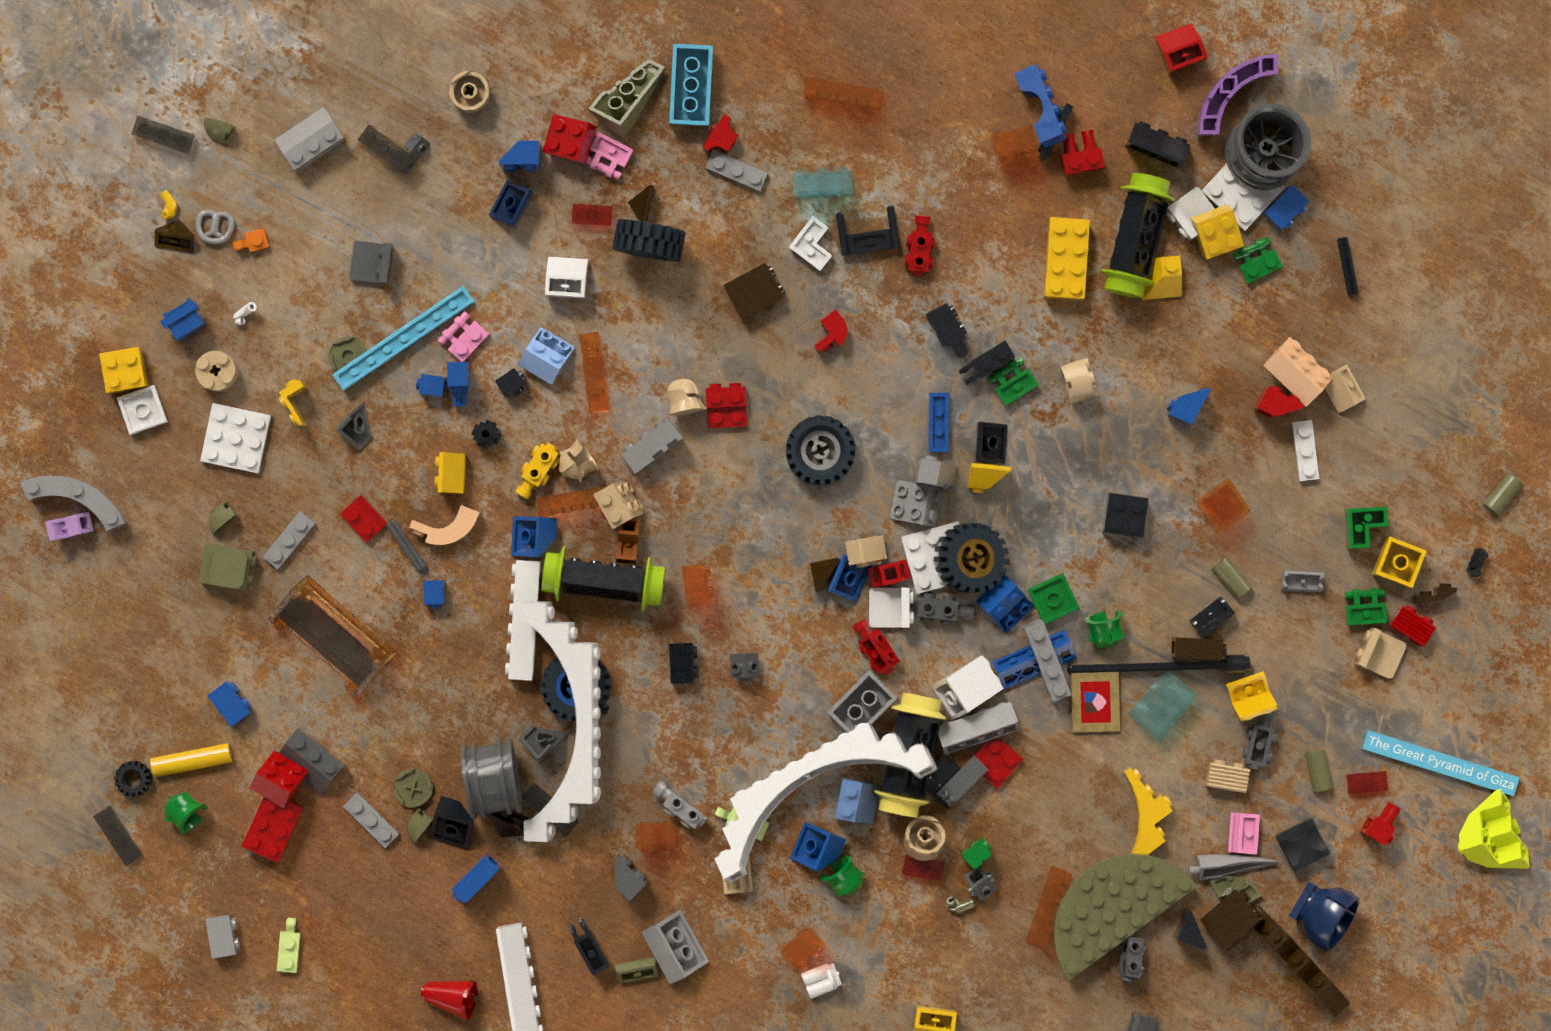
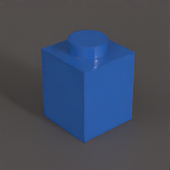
M421 374V378H417L416 390H419L421 395L444 398L447 378Z
M444 580L423 581L424 605H429L430 609L441 608V604H446Z

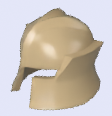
M678 379L670 384L667 393L664 394L669 402V415H684L707 409L700 398H696L695 395L699 394L693 381Z
M576 438L570 448L560 451L559 471L565 477L578 479L581 482L588 473L599 470L595 460L578 438Z

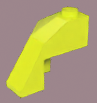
M1501 789L1493 792L1468 815L1459 834V852L1469 861L1488 868H1530L1528 849L1526 844H1523L1519 839L1518 834L1521 833L1516 818H1511L1510 801Z

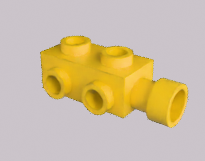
M541 443L540 447L536 445L531 453V456H533L530 463L526 462L520 471L523 473L521 477L525 480L516 489L515 492L529 500L533 494L531 491L534 486L538 488L540 485L545 486L550 478L547 475L551 468L555 469L559 463V453L556 452L558 448L550 443L546 445ZM543 453H547L549 455V458L547 460H543L541 458ZM533 470L538 471L537 477L531 476Z

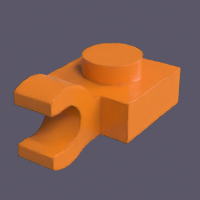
M264 228L244 233L246 239L232 242L235 251L249 248L250 253L270 248Z

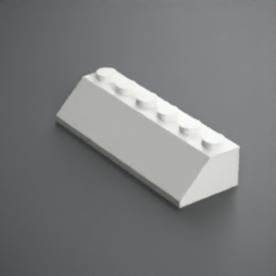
M522 922L498 926L496 933L512 1031H543V1026L538 1024V1017H541L540 1007L535 1005L534 999L538 997L536 985L532 986L531 978H534L533 966H529L528 958H531L530 947L526 946L525 939L528 938L526 926L523 927Z

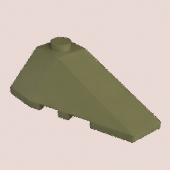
M648 59L631 71L627 78L617 81L613 88L599 94L589 107V112L609 131L625 138L638 120L666 68Z

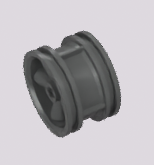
M1280 104L1257 106L1249 111L1229 134L1225 145L1227 166L1232 175L1249 188L1255 190L1278 188L1285 184L1307 160L1311 149L1309 129L1302 117L1289 107ZM1263 124L1278 129L1272 138L1264 137ZM1245 128L1254 139L1251 146L1244 144ZM1289 142L1292 157L1279 154L1278 146ZM1274 162L1280 170H1268L1267 165Z

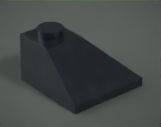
M441 796L434 814L429 838L467 849L474 820H472L460 801Z

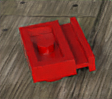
M362 495L358 496L355 501L340 513L366 543L387 524L384 518Z

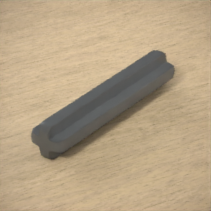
M396 520L389 521L386 527L418 572L425 569V562Z

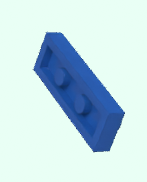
M929 393V452H949V393Z

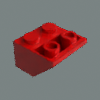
M1192 23L1154 37L1168 74L1205 61L1208 58L1202 40Z
M1273 385L1263 389L1253 410L1269 418H1274L1302 409L1304 404L1300 403V399L1294 395L1286 396L1282 394L1283 390Z

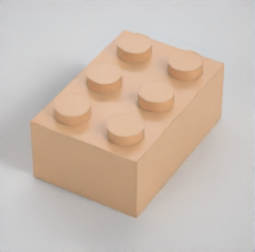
M1291 337L1274 351L1264 364L1306 407L1324 390L1332 379L1329 372L1325 368H1321L1316 363L1314 357L1307 354L1301 348V345Z

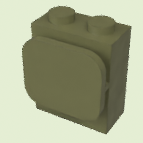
M205 544L199 583L248 590L249 587H252L254 575H251L252 567L256 566L257 556L254 555L255 551Z

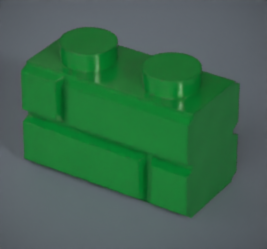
M975 838L970 843V846H966L961 851V855L973 869H977L982 864V860L985 861L991 856L990 849L992 847L984 838L981 840Z

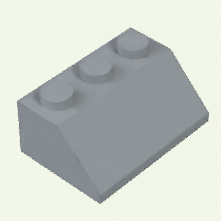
M324 107L275 139L283 155L296 173L346 140Z
M681 910L641 932L669 984L685 978L709 962Z

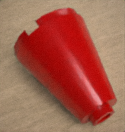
M472 980L427 982L426 985L422 986L421 997H423V1001L463 1020L471 1018L476 1006V1002H473L474 996H478L477 982Z

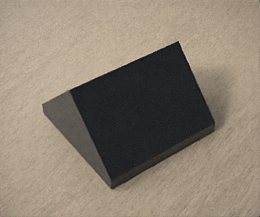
M977 422L974 462L1005 464L1007 424Z
M1188 908L1185 909L1174 937L1203 950L1207 949L1192 911Z

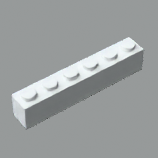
M516 560V564H512V576H515V584H511L510 595L514 596L513 604L510 603L509 615H513L512 623L508 624V635H511V643H507L506 654L510 655V661L505 666V675H509L508 679L532 681L534 677L537 630L529 623H523V603L539 601L541 562Z

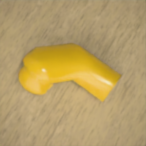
M165 190L160 194V197L165 202L161 216L163 219L169 220L175 216L178 205L170 192Z

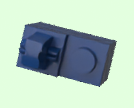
M447 362V386L452 393L454 407H466L467 396L468 392H470V364L468 362Z

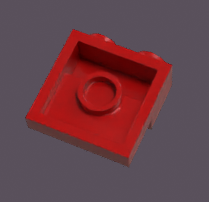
M729 383V387H721V384H709L710 388H705L707 428L747 427L745 386L741 387V383Z

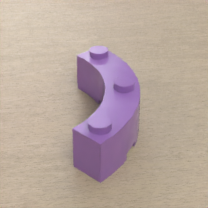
M1278 54L1265 55L1248 60L1223 75L1211 88L1201 106L1196 136L1219 135L1221 118L1230 98L1242 86L1252 80L1277 75Z

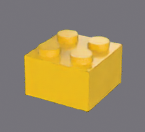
M1228 204L1190 218L1193 228L1198 234L1196 238L1201 254L1206 259L1244 246L1234 211Z
M134 347L99 353L106 393L112 394L149 387L142 348Z
M1386 537L1372 574L1402 586L1413 588L1427 551L1395 538Z

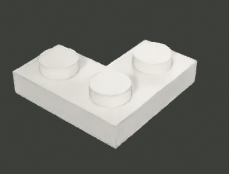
M812 216L789 246L792 251L819 271L823 269L832 257L829 252L817 244L828 230V227Z

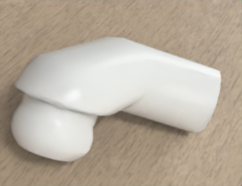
M249 302L234 314L233 320H235L237 326L246 323L244 317L256 310V304Z

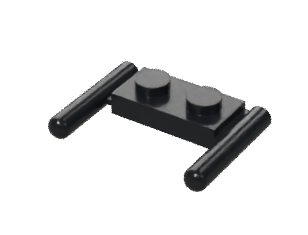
M887 206L889 229L846 235L843 213H837L836 222L841 255L848 256L900 248L894 206Z

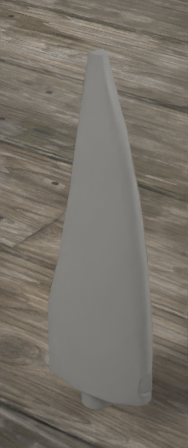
M1196 855L1197 866H1189V874H1198L1199 880L1219 879L1247 870L1276 865L1277 861L1246 855Z

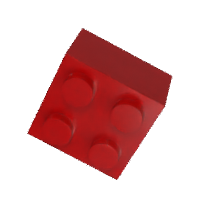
M553 114L542 152L552 157L586 165L597 127L589 122Z
M274 750L256 772L250 789L284 808L302 786L308 770Z

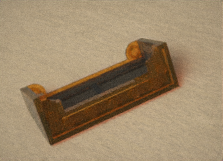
M309 575L289 591L267 619L276 630L284 631L288 629L346 680L345 687L347 692L356 698L367 689L397 654V651Z

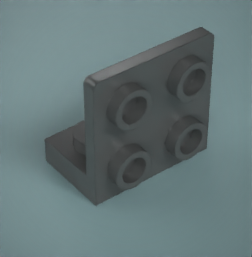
M354 241L350 280L389 285L394 245L391 243L379 244Z

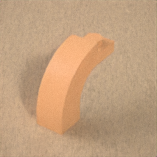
M461 505L455 520L445 528L435 529L412 520L410 528L414 529L412 533L424 537V534H427L426 543L448 545L466 537L475 527L481 513Z

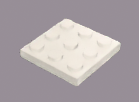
M1226 163L1201 191L1217 207L1228 204L1234 211L1238 226L1245 231L1285 187L1282 185L1272 190L1249 188L1232 175Z
M212 403L200 461L259 473L271 415Z
M958 521L901 537L916 594L947 586L948 582H943L940 579L942 573H937L935 567L939 566V562H934V557L939 555V552H935V547L941 546V543L938 541L939 538L945 537L946 534L944 532L948 529H954L953 526L959 525ZM962 558V563L965 561H969V558ZM963 564V566H964L968 571L971 570L970 567L965 566V565Z

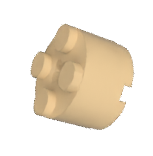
M463 71L453 78L449 94L452 102L459 110L465 113H476L488 104L490 100V87L481 74L473 71ZM468 88H470L471 90L475 89V90L473 91V95H472V96H470L469 94H468V95H465V94H467V90H466V89H468Z
M210 351L197 360L195 373L197 380L203 387L221 392L229 389L234 384L238 376V367L235 360L228 354L221 351ZM215 367L221 369V371L218 372V376L216 374H213Z
M1087 358L1060 367L1071 403L1099 396L1096 385H1092L1096 382L1093 372L1088 371L1090 365Z
M920 816L911 821L904 835L906 853L920 861L935 859L941 852L945 841L944 828L936 818L931 816Z

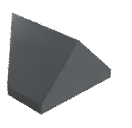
M365 401L349 413L335 428L340 435L359 451L373 437L371 435Z
M532 725L519 739L538 761H541L569 732Z

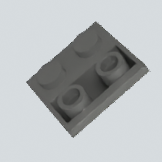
M618 854L615 858V888L630 901L647 884V876L639 868L635 870L631 866L633 862L625 854L623 856Z

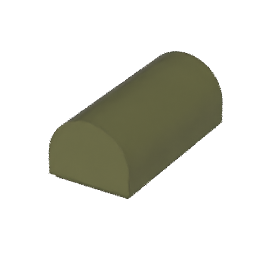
M1507 473L1483 502V505L1499 516L1522 488L1523 483L1510 473Z
M1227 556L1212 568V571L1236 599H1239L1252 588L1250 583Z
M1325 749L1305 753L1313 792L1332 789L1333 784Z
M655 957L616 964V972L620 984L658 977Z

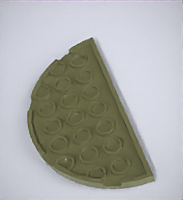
M1130 853L1105 858L1085 869L1070 884L1069 889L1059 903L1054 920L1053 938L1057 959L1068 980H1071L1187 895L1197 885L1185 872L1164 859L1147 854Z

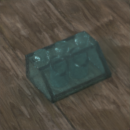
M847 167L836 168V171L829 172L827 168L816 169V172L808 173V169L796 170V173H792L793 199L853 196L852 170L847 171Z
M1167 670L1159 676L1128 715L1156 739L1161 741L1196 699L1198 694Z

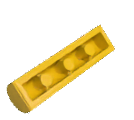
M229 743L150 759L154 778L233 762Z

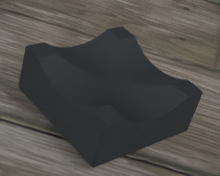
M1312 818L1275 836L1294 872L1331 854Z

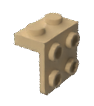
M626 480L615 482L594 494L612 529L643 514V506L632 493L633 488Z
M1371 628L1364 635L1363 641L1365 642L1362 649L1359 648L1356 653L1355 659L1357 660L1355 664L1391 679L1396 672L1407 645L1405 642L1389 636L1381 630Z

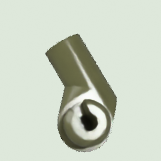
M950 896L946 899L945 903L949 910L958 914L975 907L972 898L961 902L955 897Z

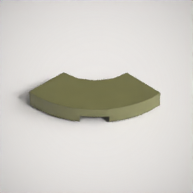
M1228 875L1219 879L1209 880L1218 898L1228 896L1235 889L1244 890L1251 898L1249 900L1250 903L1263 897L1253 884L1237 876Z

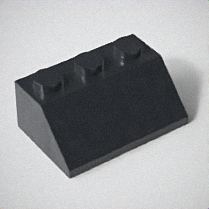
M1142 121L1139 123L1135 122L1125 147L1178 169L1184 165L1190 148L1186 139L1178 136L1175 139L1168 136L1169 133L1162 129L1156 131L1151 129V125Z

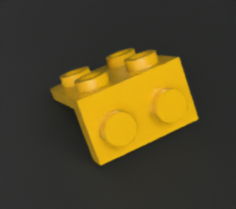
M293 379L285 384V389L279 392L281 395L279 400L284 408H289L291 411L289 417L294 425L305 427L307 424L291 398L307 389L304 381Z
M1264 672L1226 684L1231 704L1241 721L1252 720L1256 716L1270 714L1278 709L1277 703L1270 693Z

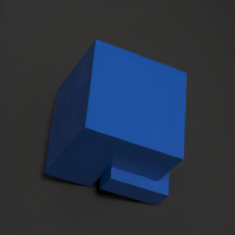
M191 298L186 299V302L168 313H163L162 315L165 319L160 321L163 328L170 329L175 339L179 342L208 326L199 312V305Z

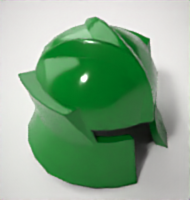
M1105 610L1086 617L1085 622L1090 628L1089 642H1093L1099 649H1113L1114 645L1125 637L1121 626L1123 613L1117 610L1115 618L1107 620Z
M187 792L170 796L169 801L164 807L166 815L164 821L176 825L180 834H186L203 820L195 811L199 809L207 810L208 806L197 802Z
M846 855L829 864L836 874L829 877L823 873L820 874V880L829 884L837 897L855 895V892L863 885L862 876L865 873L854 866L850 855Z

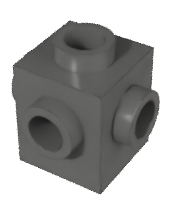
M758 653L730 654L731 678H739L740 682L751 681V677H759Z
M981 866L977 869L974 868L964 875V878L969 883V886L966 888L973 897L977 895L980 901L997 891L993 885L995 879L990 872L985 873Z

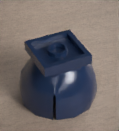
M1308 882L1289 916L1302 923L1309 941L1316 947L1328 952L1340 942L1348 930L1359 907V898L1352 892L1340 887L1321 889Z

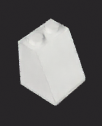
M983 655L932 686V689L939 700H942L941 703L952 720L968 713L1004 689L1000 679L993 673L990 663Z

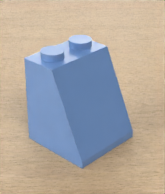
M842 777L834 817L851 822L873 824L879 798L874 793V790L880 791L881 785Z

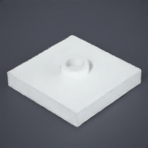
M155 385L117 397L129 435L168 422Z

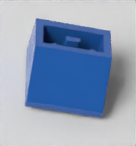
M519 140L499 160L501 169L505 170V172H517V169H524L525 172H536V168H541V144L539 140Z
M1002 575L1000 577L1002 579L999 584L994 583V588L987 590L976 602L1007 633L1034 605L1017 585L1006 575Z

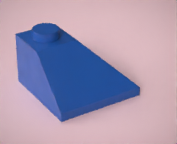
M1205 388L1179 396L1176 400L1172 399L1167 407V410H1169L1167 415L1186 426L1192 425L1211 389Z
M513 516L511 556L541 557L556 539L557 518Z
M804 822L790 858L815 871H820L839 858L846 839L811 823Z

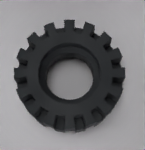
M129 761L122 764L116 770V776H114L116 781L114 784L118 787L117 790L129 797L144 794L152 783L150 769L140 761ZM130 771L137 772L141 778L140 783L135 787L129 786L126 782V775Z

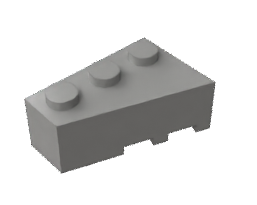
M663 419L656 424V429L651 433L647 431L639 437L640 441L635 445L630 443L622 449L624 451L622 457L635 474L642 471L684 440L669 419L666 421Z
M929 455L919 460L915 483L954 491L958 467L937 461L938 457Z

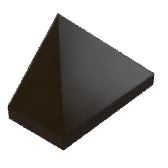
M649 185L628 201L629 206L639 221H648L654 193L653 185Z
M177 220L155 229L154 246L193 253L195 235L181 220Z
M839 558L810 563L816 592L819 593L840 562Z
M513 810L512 814H507V811L491 813L489 816L500 837L524 836V821L530 819Z

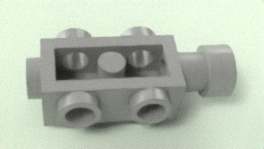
M660 781L652 792L657 798L661 797L665 800L663 805L666 808L664 811L672 817L676 814L681 818L680 823L688 829L691 826L695 829L697 825L701 827L706 821L707 817L668 789L664 782ZM675 799L680 800L681 804L677 806L673 803V801ZM691 811L696 812L697 816L691 817L689 813Z

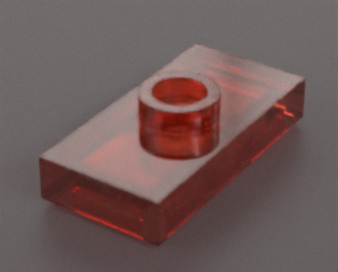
M573 204L572 224L611 226L612 206Z
M1386 771L1346 774L1348 794L1388 791Z
M905 854L902 874L941 881L945 862L934 859L920 861Z

